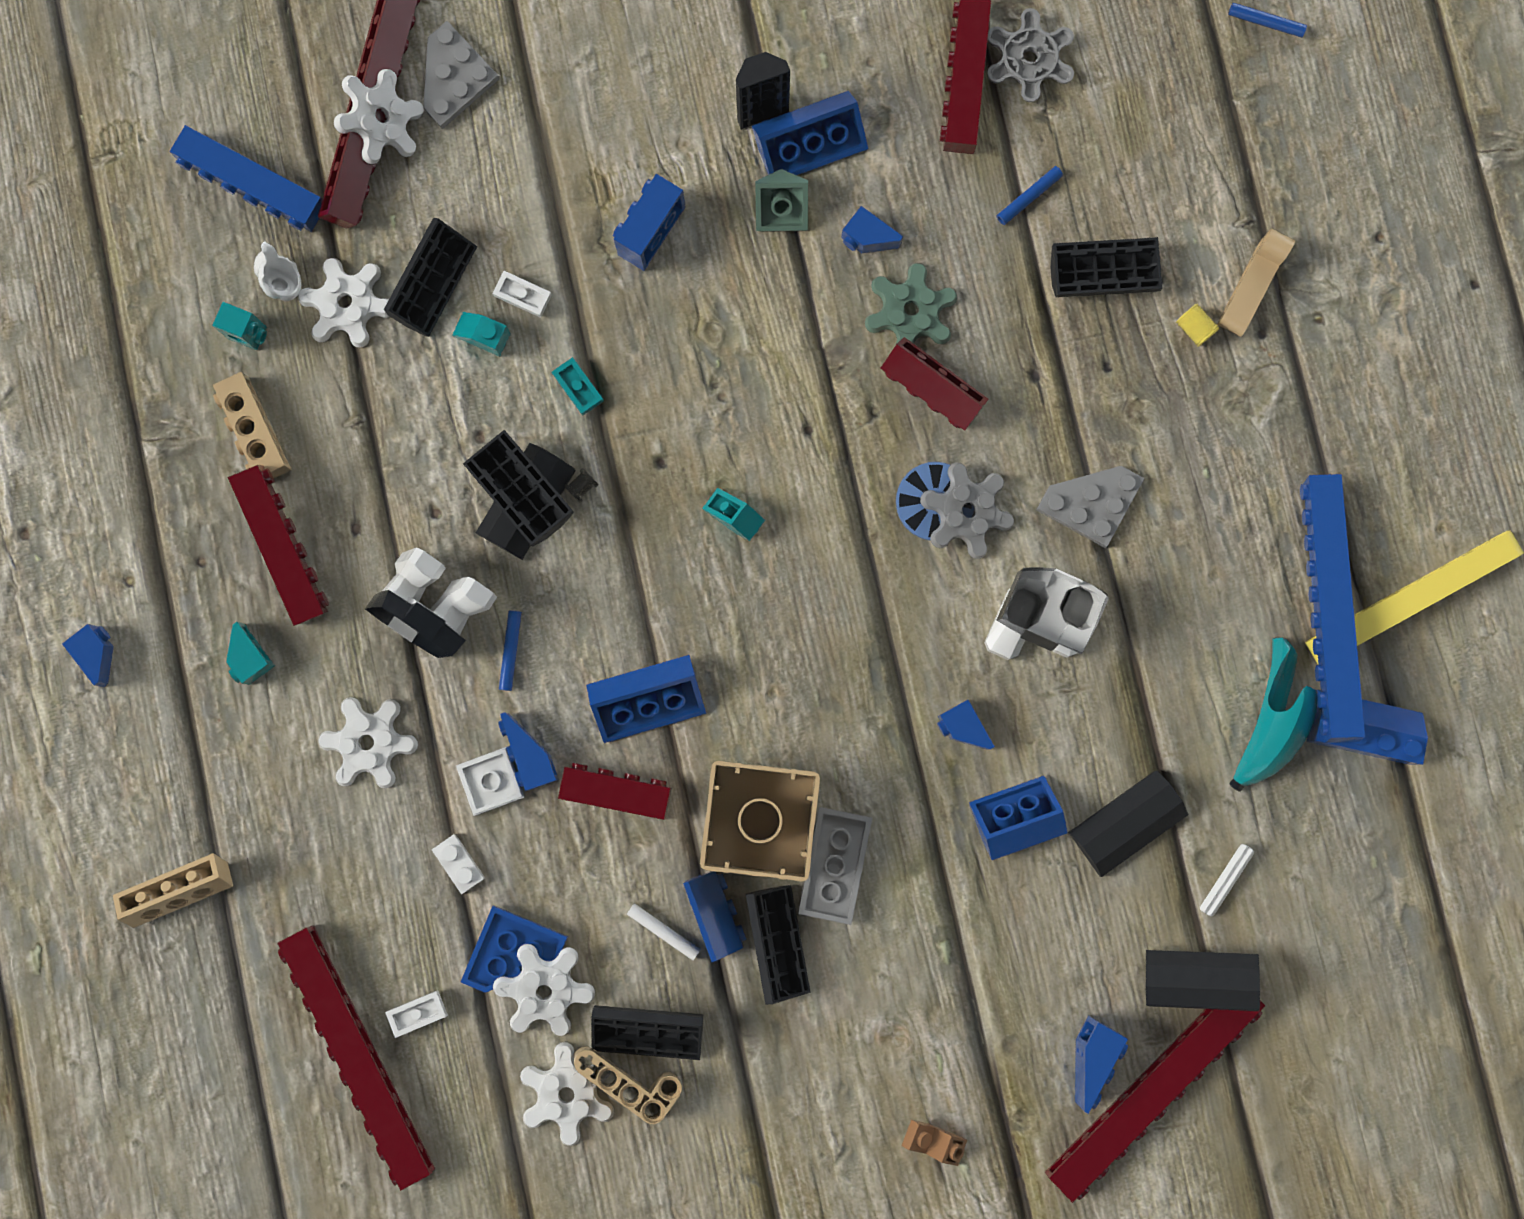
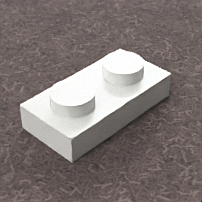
M503 271L492 293L494 297L540 318L552 296L550 291L506 271Z
M453 834L432 849L461 894H464L485 879L456 834Z
M438 990L385 1012L395 1038L448 1016Z

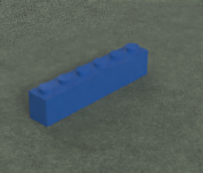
M186 125L169 151L177 159L175 163L183 169L190 171L193 168L198 171V175L210 183L213 180L221 183L220 187L228 193L234 195L237 192L243 195L242 199L255 207L258 204L266 208L265 211L277 219L280 216L288 219L287 223L297 230L302 231L305 228L312 232L320 219L318 214L322 203L321 197Z

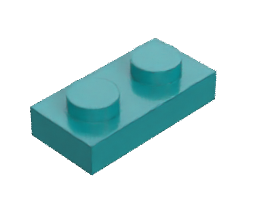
M573 357L551 372L582 416L604 401Z

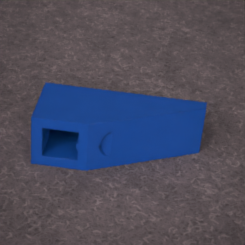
M501 713L502 720L498 721L503 737H508L510 746H507V752L511 762H516L518 771L515 772L519 787L524 786L525 791H530L559 781L551 755L509 713Z

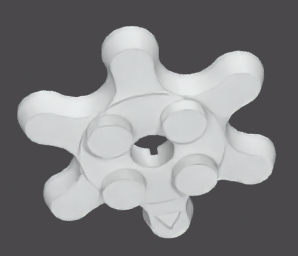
M383 69L378 73L377 83L372 88L366 87L359 78L353 75L346 76L342 81V88L350 96L353 106L350 112L341 113L335 117L334 126L342 134L357 132L361 135L364 142L362 158L368 164H375L380 160L382 148L386 145L395 147L399 154L404 157L413 155L416 149L415 142L407 134L406 123L409 120L419 119L423 114L424 108L416 100L404 102V100L398 98L395 91L397 76L390 69ZM377 109H382L387 118L384 123L376 119L375 112Z
M327 259L323 265V271L327 277L324 286L319 289L304 288L298 294V300L301 305L314 307L320 312V319L312 328V337L317 342H326L335 331L343 330L348 333L352 345L358 348L365 347L370 340L366 330L367 321L374 316L390 317L384 311L389 299L377 298L372 291L373 285L381 276V270L377 265L369 263L359 273L348 275L344 272L342 263L338 259ZM349 295L352 298L351 305L347 308L340 307L338 301L342 297Z
M353 697L346 698L341 704V711L346 718L344 728L338 732L325 731L321 733L318 739L319 746L323 750H336L342 755L343 763L336 772V781L341 786H349L354 783L358 774L370 772L379 787L390 788L396 779L390 767L392 758L397 754H412L418 747V741L414 736L400 735L394 730L393 723L401 711L400 704L396 700L388 699L382 703L377 712L368 714L363 711L358 699ZM365 735H370L374 740V745L369 750H363L361 747V738Z
M524 944L517 952L518 960L522 965L521 973L514 978L505 976L497 978L493 984V991L500 997H512L516 1000L518 1010L510 1019V1026L515 1032H525L533 1021L543 1019L549 1022L554 1034L558 1036L566 1035L571 1029V1022L566 1014L568 1006L572 1003L585 1004L591 1002L595 997V989L588 983H577L571 978V969L578 962V953L575 949L566 947L560 951L556 959L545 961L539 957L535 946ZM541 985L549 986L552 990V993L544 999L536 992L537 988Z
M561 1042L554 1049L555 1064L550 1070L542 1071L535 1066H527L521 1071L520 1078L522 1083L533 1088L538 1096L536 1104L525 1111L523 1121L529 1128H537L548 1120L555 1121L560 1127L562 1143L567 1146H573L580 1139L579 1125L584 1118L594 1117L601 1122H607L614 1115V1107L610 1102L600 1099L597 1094V1086L575 1069L574 1047L568 1042ZM592 1064L591 1067L594 1068L592 1075H595L598 1067ZM611 1070L602 1073L601 1081L609 1077ZM569 1087L574 1091L575 1095L572 1101L566 1102L560 1098L559 1092L562 1088Z

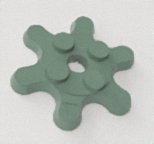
M920 263L912 264L909 267L907 280L899 285L891 283L884 276H878L873 279L871 288L875 294L882 298L883 308L866 318L865 327L871 333H878L885 329L893 331L897 338L896 344L904 337L915 344L917 338L921 336H928L937 344H946L951 338V332L948 327L940 322L939 313L943 308L951 307L956 303L957 293L949 287L939 291L929 289L925 283L927 269ZM913 302L918 307L919 312L916 315L910 316L905 313L904 306Z

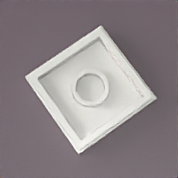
M507 747L456 765L473 816L525 798L522 787H519L517 783L516 769L509 758Z

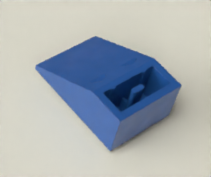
M1089 1015L1076 1038L1075 1102L1088 1114L1091 1108L1095 1109L1098 1106L1102 1097L1100 1094L1104 1084H1109L1115 1073L1113 1067L1117 1059L1121 1060L1124 1057L1128 1048L1126 1044L1128 1039Z

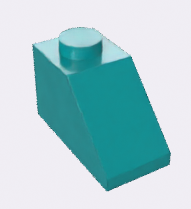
M468 312L462 313L452 334L453 337L499 357L511 335L506 325L486 316Z
M719 488L715 490L702 508L731 531L748 541L753 538L765 522V519L747 503Z
M235 622L232 625L226 663L231 668L228 672L237 683L241 682L242 684L250 685L275 667V665L244 623Z

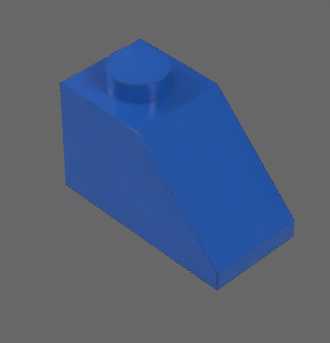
M861 206L843 228L841 238L849 249L853 251L857 249L861 253L898 249L902 243L903 236Z
M87 624L62 643V645L94 686L105 687L109 682L113 645L109 641L111 637L102 626L98 627Z
M969 700L938 716L940 721L937 722V726L944 737L948 735L950 740L985 750L995 747Z

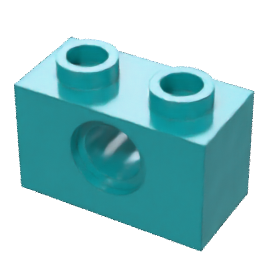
M222 302L212 326L227 339L257 350L259 345H262L266 339L267 326L253 313Z

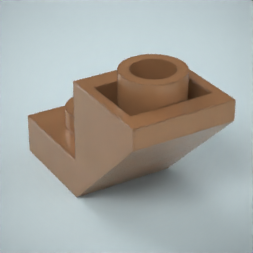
M911 1120L902 1146L910 1151L925 1153L941 1163L958 1166L964 1155L967 1139L931 1124Z

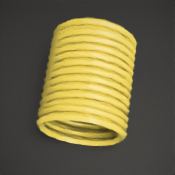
M1195 304L1176 323L1191 337L1190 339L1194 341L1195 345L1199 347L1215 334L1219 327L1206 315L1207 313L1198 304Z

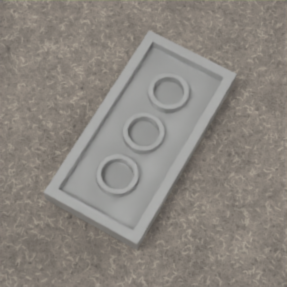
M819 807L813 835L810 873L808 879L804 881L798 914L852 925L872 822L871 817Z

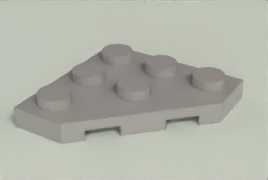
M448 21L428 37L423 105L427 114L441 129H444L500 79L498 74Z
M1118 466L1050 485L1036 511L1106 548L1144 478L1123 466Z

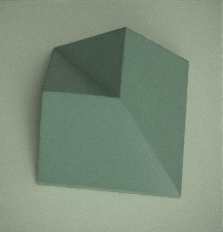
M780 169L755 181L756 231L808 230V180Z

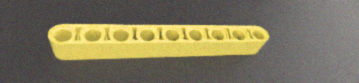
M1511 530L1497 535L1354 614L1357 646L1524 554ZM1315 636L1306 641L1305 644L1318 664V655H1314L1313 652Z

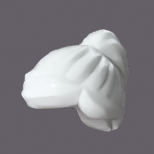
M263 242L261 245L262 251L258 253L254 261V273L258 277L260 287L267 296L273 299H280L285 302L293 300L301 290V277L296 263L288 258L279 256L272 245Z

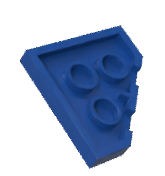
M493 905L461 979V983L485 993L491 991L497 978L503 976L514 978L521 973L522 965L518 960L517 952L522 945L531 944L535 946L542 960L552 961L556 959L564 948L568 936Z

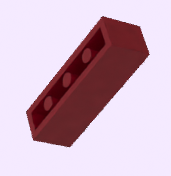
M905 337L895 345L880 368L889 379L901 383L906 387L909 394L914 397H920L932 411L943 414L948 418L950 424L956 428H962L964 431L970 426L989 400Z
M572 763L571 768L564 767L558 799L662 820L666 819L672 788L666 787L667 781L651 778L650 783L640 782L641 776L625 773L624 778L613 776L614 771L598 768V773L587 771V765Z

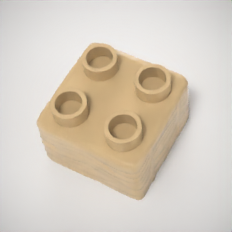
M715 761L710 772L707 813L700 857L701 868L714 872L806 881L809 877L813 832L820 785L819 774L814 771Z

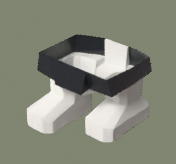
M416 547L400 555L395 563L396 575L381 592L373 596L365 610L411 643L437 658L453 656L465 643L466 640L460 634L469 616L489 610L497 596L478 581L465 577L451 581L440 599L431 609H428L419 601L426 587L438 580L446 568L431 555Z
M1023 568L1017 572L1012 586L1007 591L984 643L987 651L1009 660L1019 655L1026 640L1066 658L1077 653L1082 654L1108 602V594L1056 568Z

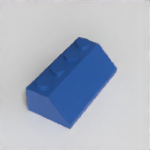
M849 91L752 126L757 147L768 175L780 169L794 175H799L869 149L858 102Z
M690 655L586 685L590 707L604 743L707 714Z
M1362 699L1365 738L1359 742L1325 743V736L1321 735L1319 727L1320 719H1323V712L1317 703L1316 716L1306 742L1408 765H1423L1428 741L1423 713Z

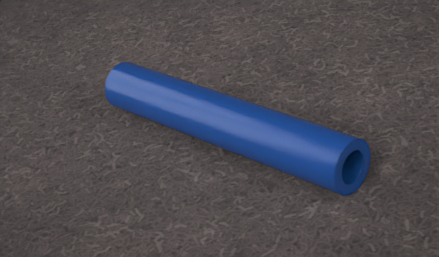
M1234 2L1231 4L1228 13L1229 16L1301 38L1304 36L1307 28L1306 24Z
M1054 166L996 215L998 221L1002 225H1006L1063 177L1060 168Z
M508 611L499 690L512 691L522 614L520 611Z

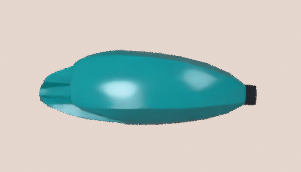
M1272 638L1271 670L1260 715L1235 775L1229 783L1238 792H1241L1245 786L1257 784L1275 775L1286 766L1303 746L1316 716L1317 691L1309 686L1303 688L1294 705L1286 711L1298 658L1295 648L1286 638Z

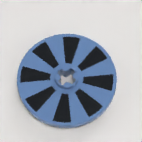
M942 462L921 464L909 471L899 484L896 493L898 516L907 530L921 539L931 541L932 532L939 527L941 522L940 516L936 511L927 510L921 505V495L928 490L944 493L949 489L950 479L947 472L949 464ZM965 503L962 508L963 514L971 518L974 507L970 503Z

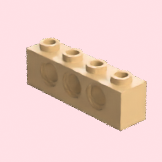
M239 372L213 384L216 392L213 395L218 407L220 409L223 408L227 417L224 418V422L229 431H234L237 437L235 446L241 455H245L248 464L245 465L246 469L256 465H263L265 469L268 468L271 471L273 478L291 471L292 469L250 378L243 372ZM243 400V408L235 411V404ZM254 423V431L246 435V427ZM264 446L266 449L265 454L260 458H256V451Z
M212 853L114 894L113 900L117 920L135 928L233 887L228 862Z

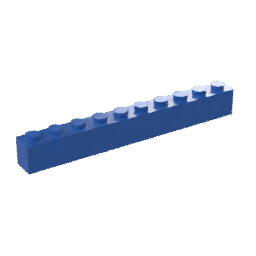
M1342 474L1309 475L1300 486V498L1305 500L1302 522L1303 525H1307L1308 534L1304 538V547L1306 551H1309L1310 560L1307 561L1306 572L1312 581L1308 596L1310 603L1313 602L1314 612L1311 613V627L1316 629V639L1313 640L1314 655H1318L1315 678L1316 681H1320L1321 692H1318L1317 695L1318 707L1322 708L1323 719H1320L1319 724L1320 733L1325 736V743L1359 742L1365 738Z

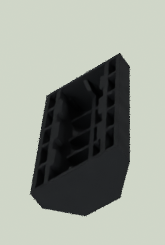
M763 52L744 60L736 77L737 121L741 130L789 112L790 68L786 60L768 52Z
M433 218L389 298L384 311L402 325L429 337L478 246L439 218Z
M1158 237L1053 243L1050 267L1055 297L1158 292L1162 290Z
M505 430L463 463L532 547L548 539L574 513Z
M529 443L524 453L561 496L574 475L575 468L547 450ZM493 502L475 533L523 560L531 546L530 543L499 506Z
M1153 771L1068 833L1097 874L1103 877L1189 814L1183 801L1171 784L1158 771Z
M791 885L746 893L765 1005L776 1004L811 993Z
M1146 950V1006L1260 1011L1259 954Z
M595 1005L591 1016L592 1048L597 1052L700 1060L704 1014Z

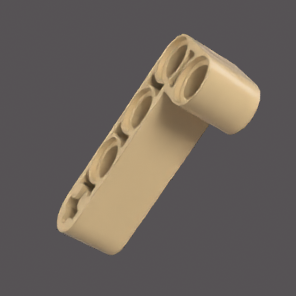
M1272 228L1265 234L1256 247L1217 323L1218 326L1239 337L1244 334L1276 271L1293 248L1294 239Z
M581 1047L574 1054V1066L578 1073L646 1123H660L682 1092L681 1082L672 1072L660 1074L652 1086L647 1089L591 1047ZM588 1055H591V1062L598 1067L595 1075H592L594 1068L589 1064L581 1066V1056L586 1058ZM607 1070H611L616 1074L615 1080L609 1084L601 1081L602 1073ZM666 1080L676 1082L675 1089L670 1093H665L661 1090V1086ZM627 1087H635L638 1090L634 1099L627 1100L623 1097V1092ZM656 1103L659 1105V1111L656 1115L649 1116L645 1113V1108L648 1104Z

